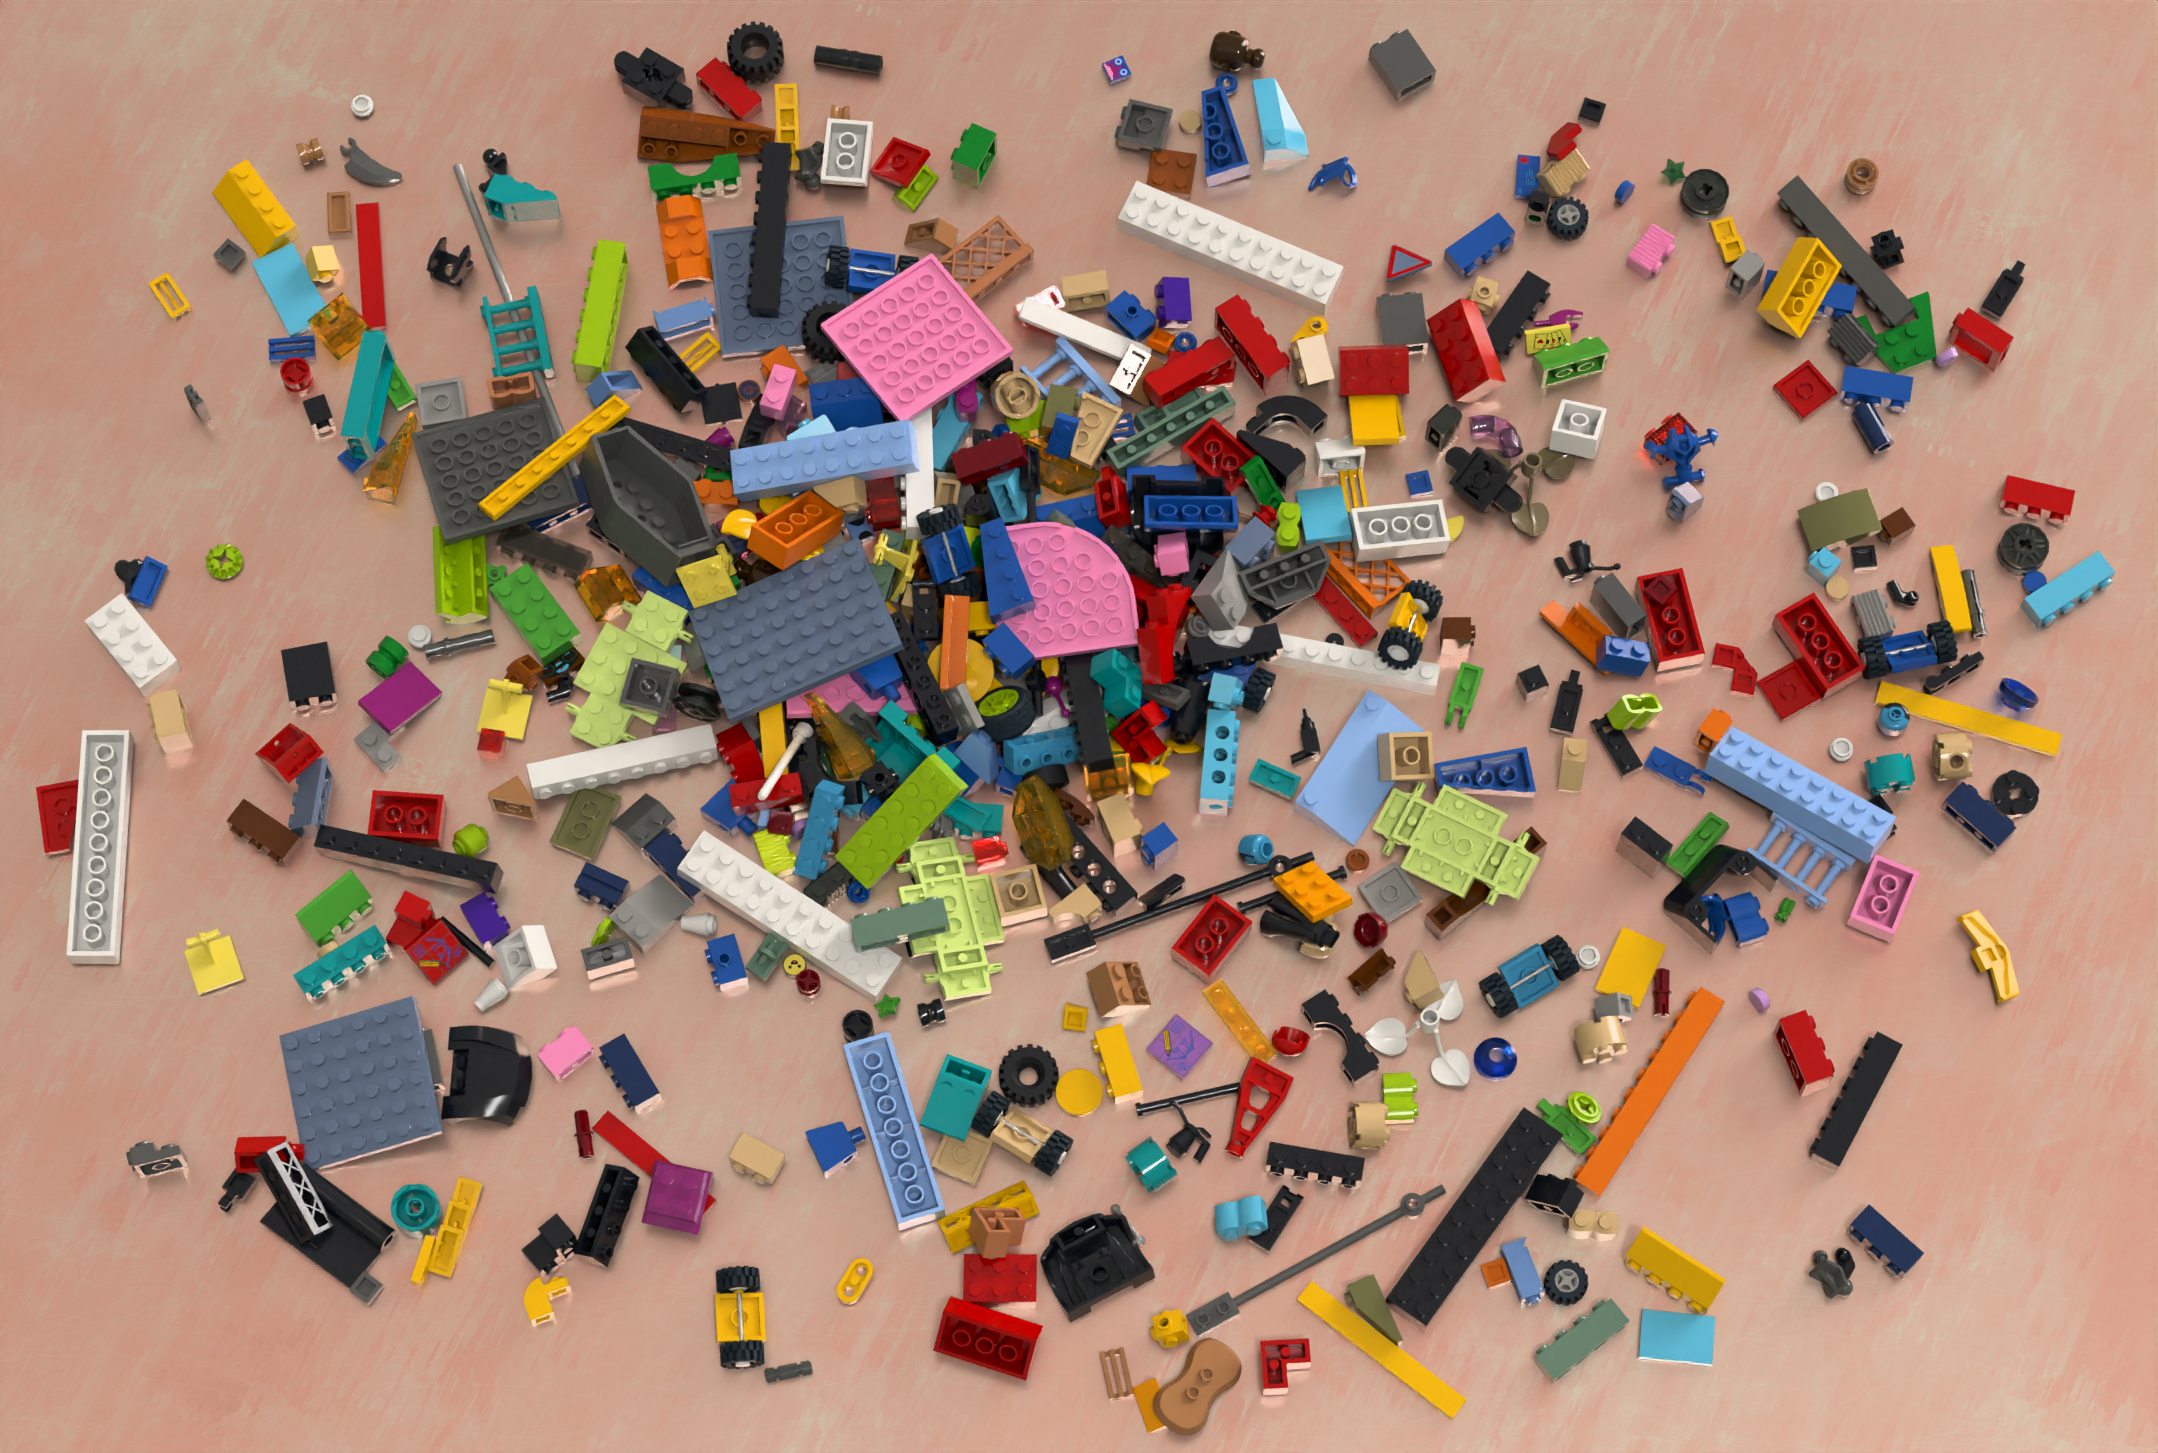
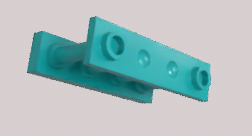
M536 286L527 287L528 296H525V299L490 306L487 296L482 297L484 306H480L483 320L487 319L496 367L492 368L494 377H507L538 369L539 371H544L546 378L555 377L540 296ZM523 308L531 309L532 316L528 320L494 326L492 315ZM529 328L536 331L537 337H533V340L498 347V335ZM531 349L539 350L540 357L536 361L505 368L502 367L500 356Z

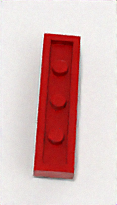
M1325 575L1319 592L1311 597L1359 649L1363 648L1378 636V632Z

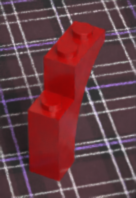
M1173 583L1167 585L1168 588L1155 589L1154 594L1146 596L1149 621L1145 622V626L1136 629L1143 684H1165L1175 680L1173 662L1175 632L1180 614L1187 601L1191 598V587H1182L1181 583Z

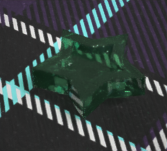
M1668 159L1667 167L1660 172L1668 177L1670 185L1678 178H1686L1682 171L1683 161L1675 163Z

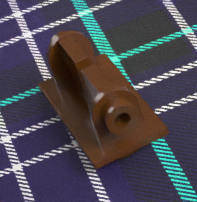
M1381 948L1347 979L1359 996L1363 992L1367 993L1368 989L1378 981V978L1383 977L1390 969L1393 970L1396 961L1393 957H1388L1383 948Z

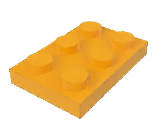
M1313 861L1273 878V886L1312 923L1353 905L1352 897Z

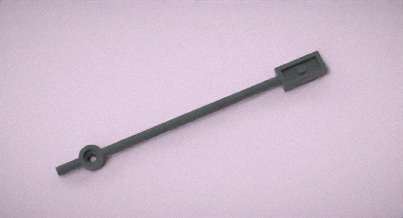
M1441 1184L1421 1196L1416 1193L1405 1195L1401 1200L1400 1207L1237 1297L1232 1299L1229 1292L1190 1312L1186 1315L1189 1324L1197 1338L1239 1316L1240 1311L1237 1307L1403 1216L1410 1219L1418 1218L1422 1215L1425 1204L1445 1194L1446 1190ZM1414 1201L1417 1203V1207L1411 1208L1408 1203Z

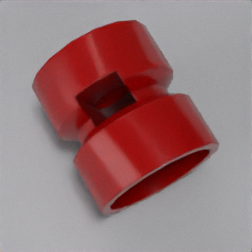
M292 357L283 362L280 374L287 392L296 397H302L310 393L314 387V379L309 364L300 357Z

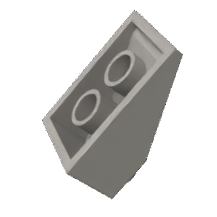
M1228 549L1223 551L1191 595V598L1213 631L1234 630L1246 613L1249 597L1238 575L1242 570Z
M660 874L624 900L608 917L612 919L611 924L614 925V928L623 937L627 936L628 941L645 956L694 905Z

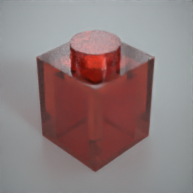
M481 729L477 747L480 759L503 762L508 742L505 731Z
M1000 835L972 842L978 871L1006 864L1005 856H1009L1006 842H1001Z

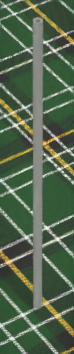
M460 163L453 166L454 172L505 303L512 302L514 299L463 167ZM518 310L509 311L513 323L522 321ZM525 330L516 331L520 343L529 341ZM533 349L524 351L528 362L537 360ZM539 369L532 371L541 397L545 398L559 439L565 434L542 372ZM574 457L567 465L572 478H578L581 476Z

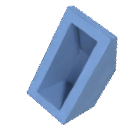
M632 370L601 372L585 390L597 408L614 394L621 400H624L639 392L642 386Z
M976 729L968 735L954 754L989 785L999 775L996 743L990 741L991 737L986 732Z

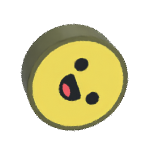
M789 954L783 961L784 973L790 978H797L801 971L807 969L806 960L800 954Z

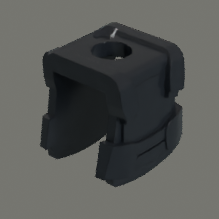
M440 238L430 255L426 270L430 273L431 280L460 291L469 269L474 264V261L470 260V246L464 247L458 257L446 251L447 238ZM449 266H454L451 276H448L445 270Z

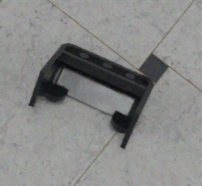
M1724 844L1715 846L1689 875L1666 896L1663 902L1664 913L1710 954L1714 952L1718 939L1701 925L1708 916V908L1699 898L1729 867L1739 875L1750 874L1769 892L1774 889L1778 877L1752 854Z

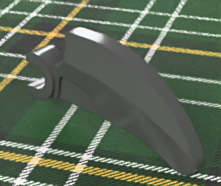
M348 138V144L352 146L351 148L347 149L343 145L340 146L341 154L350 157V161L344 165V168L356 179L372 185H391L402 181V174L400 172L391 170L369 157L356 145V141L353 138Z

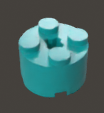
M1903 753L1876 757L1877 762L1872 764L1870 760L1864 762L1868 789L1873 793V796L1879 794L1881 796L1886 795L1888 790L1896 789V793L1907 792L1916 783L1911 755L1908 753L1905 758H1903Z
M1151 1136L1127 1152L1128 1155L1125 1159L1135 1174L1141 1173L1138 1177L1149 1193L1153 1190L1154 1192L1158 1191L1179 1176Z
M423 1184L405 1185L392 1198V1218L399 1230L404 1234L419 1239L431 1234L439 1226L443 1215L442 1207L436 1194L428 1186ZM416 1208L420 1209L421 1211L419 1213H413L412 1210Z

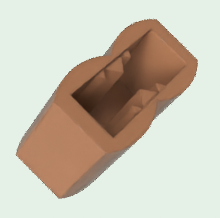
M518 373L510 378L499 376L487 381L491 405L494 408H505L514 403L519 404L537 399L533 374Z

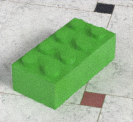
M528 563L489 588L492 599L543 667L572 647L582 643L579 630Z

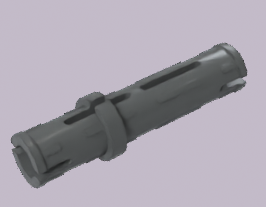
M1965 569L1961 571V576L1968 603L1973 638H1983L1988 635L1984 621L1985 610L1981 607L1975 572L1973 569Z
M490 629L457 638L448 639L447 637L442 641L424 644L426 658L429 659L446 654L450 656L454 652L494 644L495 640L493 631Z

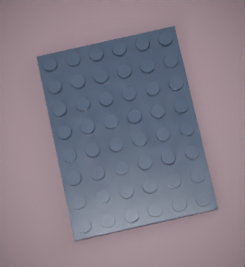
M859 537L737 590V595L697 607L689 611L688 614L731 724L904 649Z

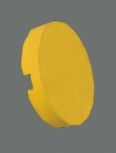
M1073 1069L1066 1072L1059 1079L1056 1087L1058 1105L1069 1115L1084 1117L1092 1114L1100 1106L1103 1098V1086L1099 1078L1093 1072L1085 1069Z

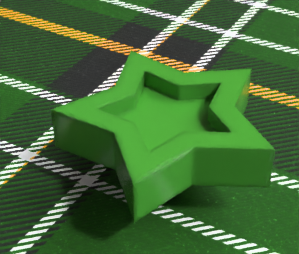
M885 994L882 1001L874 1004V1007L879 1010V1017L882 1019L888 1014H897L896 1007L901 999L899 997L890 998Z

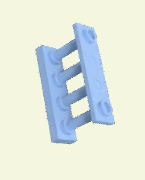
M1063 337L1055 340V353L1030 372L1024 365L1020 367L1021 373L1032 377L1038 384L1040 399L1047 400L1050 385L1044 388L1037 378L1060 360H1065L1070 365V369L1051 384L1063 386L1075 376H1080L1085 382L1084 386L1078 390V397L1082 399L1083 391L1087 393L1095 392L1099 399L1121 408V398Z
M1773 812L1769 820L1773 827L1756 851L1748 847L1746 852L1752 854L1776 875L1779 882L1805 898V901L1810 906L1823 910L1828 901L1823 896L1840 871L1849 873L1856 858L1778 813ZM1780 832H1786L1792 836L1793 840L1776 864L1763 856ZM1806 845L1812 849V854L1796 877L1783 869L1799 846ZM1825 858L1831 862L1832 867L1816 890H1813L1803 882L1819 859Z

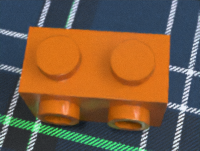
M700 479L699 481H693L704 513L729 514L740 508V500L734 495L732 480L712 482L709 479Z

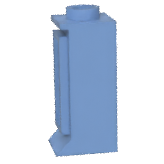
M706 296L703 301L697 300L661 311V313L653 310L658 332L665 340L713 326V317L716 316L712 303L708 304Z
M1526 1237L1502 1245L1500 1254L1504 1258L1520 1304L1527 1303L1528 1305H1533L1542 1300L1541 1297L1544 1296L1545 1289L1542 1290V1283L1527 1246H1523Z

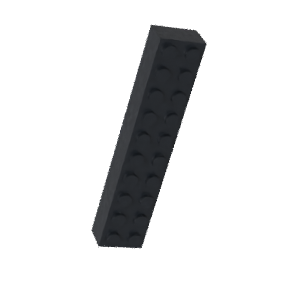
M1523 1107L1386 1298L1388 1307L1425 1332L1531 1185L1536 1175L1561 1143L1564 1134Z

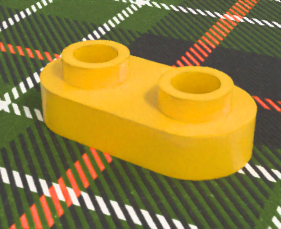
M1320 316L1310 317L1293 336L1291 343L1319 334H1323L1325 337L1328 329L1326 320ZM1318 324L1320 325V328L1315 329L1313 328V325Z
M858 1258L850 1264L836 1289L837 1297L842 1303L854 1304L861 1297L874 1274L873 1266L869 1260ZM859 1269H865L866 1273L865 1275L860 1276L857 1274V1271ZM847 1289L853 1290L851 1296H846L844 1292Z

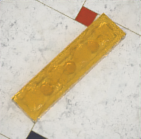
M1222 978L1202 992L1204 998L1249 1057H1255L1268 1063L1278 1056V1052Z

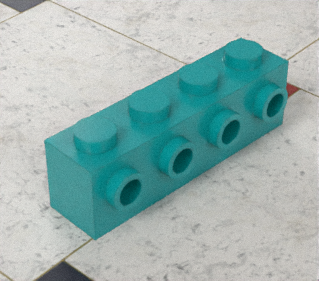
M373 925L293 976L310 1002L320 998L331 988L341 985L352 975L362 972L373 962L383 959L391 951L376 925Z

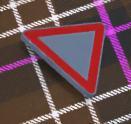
M1392 245L1386 281L1391 282L1399 278L1403 279L1404 276L1410 274L1414 275L1415 272L1431 267L1432 261L1400 246Z

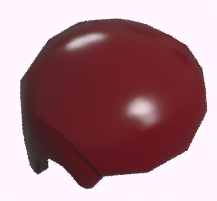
M1372 912L1359 915L1358 920L1354 924V935L1357 942L1365 948H1375L1383 944L1388 936L1386 920L1381 915Z

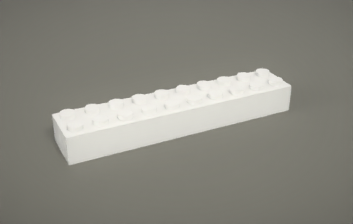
M1139 181L1135 182L1118 217V230L1322 315H1325L1343 277L1344 266Z
M82 730L67 957L72 964H119L134 747V739L129 730Z
M704 830L677 868L678 876L698 887L703 893L765 933H771L777 939L787 943L790 949L874 1003H876L901 966L902 957L886 947L858 953L852 927L849 923Z

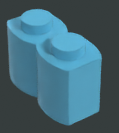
M1250 1196L1238 1201L1226 1202L1215 1206L1216 1229L1222 1240L1235 1241L1245 1234L1255 1236L1268 1229L1266 1203L1260 1196Z

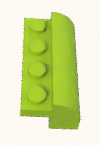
M440 526L433 527L436 615L445 617V622L450 624H469L489 618L485 534L445 545Z

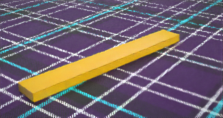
M614 394L478 503L479 509L496 521L583 451L592 435L606 432L631 412L630 406Z
M1884 681L1880 683L1874 705L1881 707L1889 703H1900L1907 708L1909 715L2054 758L2057 756L2062 738L2061 733Z
M1313 1281L1309 1283L1298 1297V1303L1452 1420L1467 1401L1466 1398Z

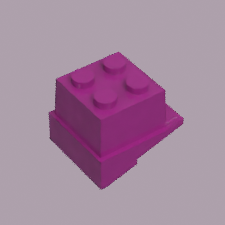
M656 1160L641 1223L698 1235L714 1173Z

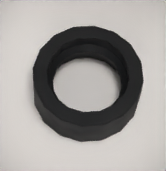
M1053 764L1028 772L1023 776V782L1028 796H1038L1044 790L1051 793L1055 791L1056 787L1059 789L1066 787L1069 784V778L1065 765Z

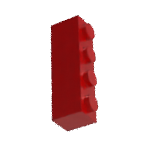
M1220 336L1209 339L1202 346L1194 350H1188L1182 357L1170 360L1162 368L1150 371L1144 377L1143 391L1155 406L1160 409L1234 368L1235 354Z

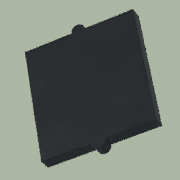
M736 382L721 385L716 383L715 386L705 387L708 392L701 400L705 427L717 424L726 425L728 422L743 420Z

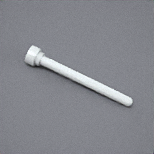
M799 722L792 732L793 740L759 791V800L763 801L768 797L799 746L806 742V737L813 735V728L809 724Z

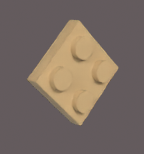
M969 1131L965 1142L944 1135L931 1163V1167L975 1186L994 1145V1141L972 1131Z

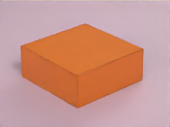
M1155 327L1148 337L1145 346L1166 355L1174 344L1176 336Z
M1504 1258L1480 1266L1488 1290L1512 1281Z

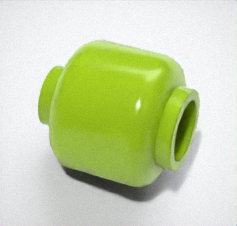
M468 824L454 834L452 845L457 854L473 858L487 848L489 836L483 827Z

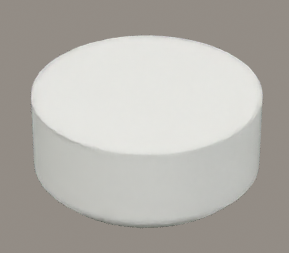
M1829 482L1819 484L1814 494L1816 502L1838 496V489Z

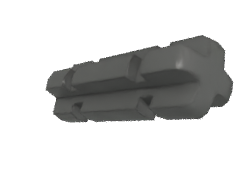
M803 1361L799 1365L793 1363L778 1366V1369H774V1367L767 1368L764 1371L765 1379L770 1383L775 1382L779 1378L780 1380L799 1377L800 1374H803V1376L811 1375L813 1372L810 1361Z

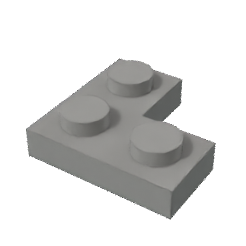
M374 721L354 738V742L386 774L403 760L402 756L389 742L402 732L405 726L403 725L393 734L389 735Z

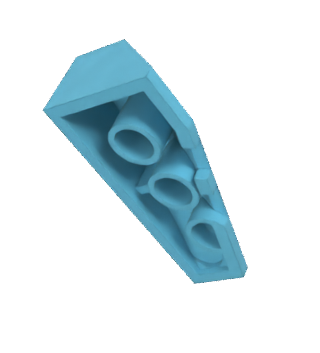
M1275 78L1252 80L1264 162L1308 158L1306 135Z

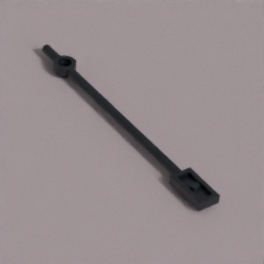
M1026 444L1024 447L1029 464L1020 467L1021 476L1019 484L1021 490L1026 492L1027 523L1037 522L1036 495L1041 494L1040 457L1038 449ZM1036 660V663L1032 666V671L1026 677V685L1033 693L1036 717L1043 716V692L1047 689V678L1042 670L1041 660Z
M1312 851L1292 859L1284 855H1277L1270 860L1267 868L1091 930L1087 923L1044 939V944L1051 962L1054 963L1096 948L1095 939L1206 900L1214 894L1220 895L1270 876L1272 878L1278 877L1291 871L1292 868L1314 861L1315 858ZM1282 866L1284 871L1278 872L1276 867Z

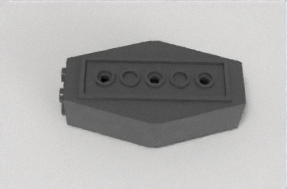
M630 426L613 428L601 434L596 433L589 438L578 468L602 532L666 588L680 584L681 580L676 572V568L712 557L717 547L694 483L688 475Z

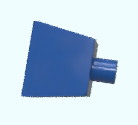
M894 654L849 673V676L872 700L885 696L888 701L892 700L896 703L902 697L897 689L902 685L903 674Z
M731 779L700 809L701 815L705 820L730 836H734L741 829L750 837L758 829V826L751 820L756 813L736 816L732 808L729 785L737 783Z
M843 1122L833 1123L805 1132L806 1139L825 1178L855 1159L858 1155L854 1145L866 1140L861 1126L848 1132Z

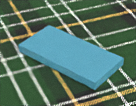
M293 243L251 262L290 337H296L332 319L314 282H311L310 275Z

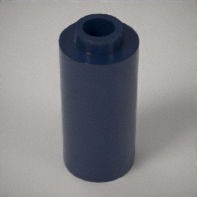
M1862 402L1854 407L1852 416L1873 453L1878 454L1890 448L1894 441L1872 403Z

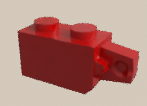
M1110 465L1101 468L1102 480L1094 483L1099 520L1110 531H1114L1132 524L1126 486L1120 480V477L1115 474L1114 469H1111Z
M286 1136L238 1137L234 1151L236 1173L260 1172L254 1159L286 1142ZM288 1142L297 1160H304V1144H291V1142ZM283 1151L276 1152L280 1160L286 1163L287 1158Z

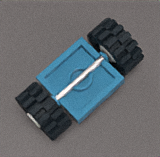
M1556 935L1541 945L1534 944L1498 966L1500 974L1495 972L1481 980L1479 988L1485 997V1001L1493 1009L1494 1014H1497L1502 1019L1518 1008H1523L1559 986L1560 984L1556 977L1564 981L1578 973L1580 967L1575 959V954L1568 947V943L1562 937Z

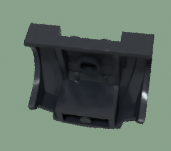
M486 1026L450 1027L448 1050L453 1052L449 1096H443L441 1120L451 1124H457L464 1120H487L512 1126L520 1107H525L532 1081L531 1054L526 1049L523 1038L516 1033L500 1028Z
M1097 1213L1072 1222L1050 1239V1244L1040 1257L1046 1278L1070 1323L1090 1313L1092 1305L1131 1285L1135 1289L1155 1278L1153 1267L1141 1252L1131 1232L1127 1218L1123 1214L1119 1216Z

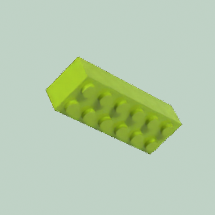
M598 239L597 247L592 249L591 259L594 260L593 268L589 267L588 270L590 285L584 291V302H586L585 309L580 311L582 326L581 330L578 329L576 332L578 347L577 351L573 350L571 361L574 364V373H577L578 382L591 383L601 372H608L629 264L625 242Z
M936 753L928 756L834 857L867 890L870 889L887 874L969 786Z

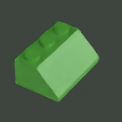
M1586 337L1578 343L1571 345L1570 343H1564L1553 350L1543 349L1538 351L1533 356L1532 366L1540 388L1605 370L1610 351L1599 337Z
M349 870L297 912L295 916L301 929L320 949L322 946L334 941L338 933L352 927L354 920L359 916L368 914L372 910L374 901L352 870Z

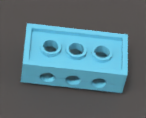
M1208 709L1199 813L1227 815L1228 808L1233 807L1236 764L1232 763H1236L1238 742L1234 741H1238L1240 720L1235 719L1236 711Z

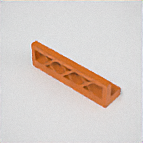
M945 595L940 689H951L962 683L966 685L970 596Z

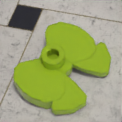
M606 917L598 925L591 946L606 943L614 931V925L611 924L612 919Z

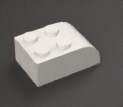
M827 119L821 183L867 187L873 142V122Z

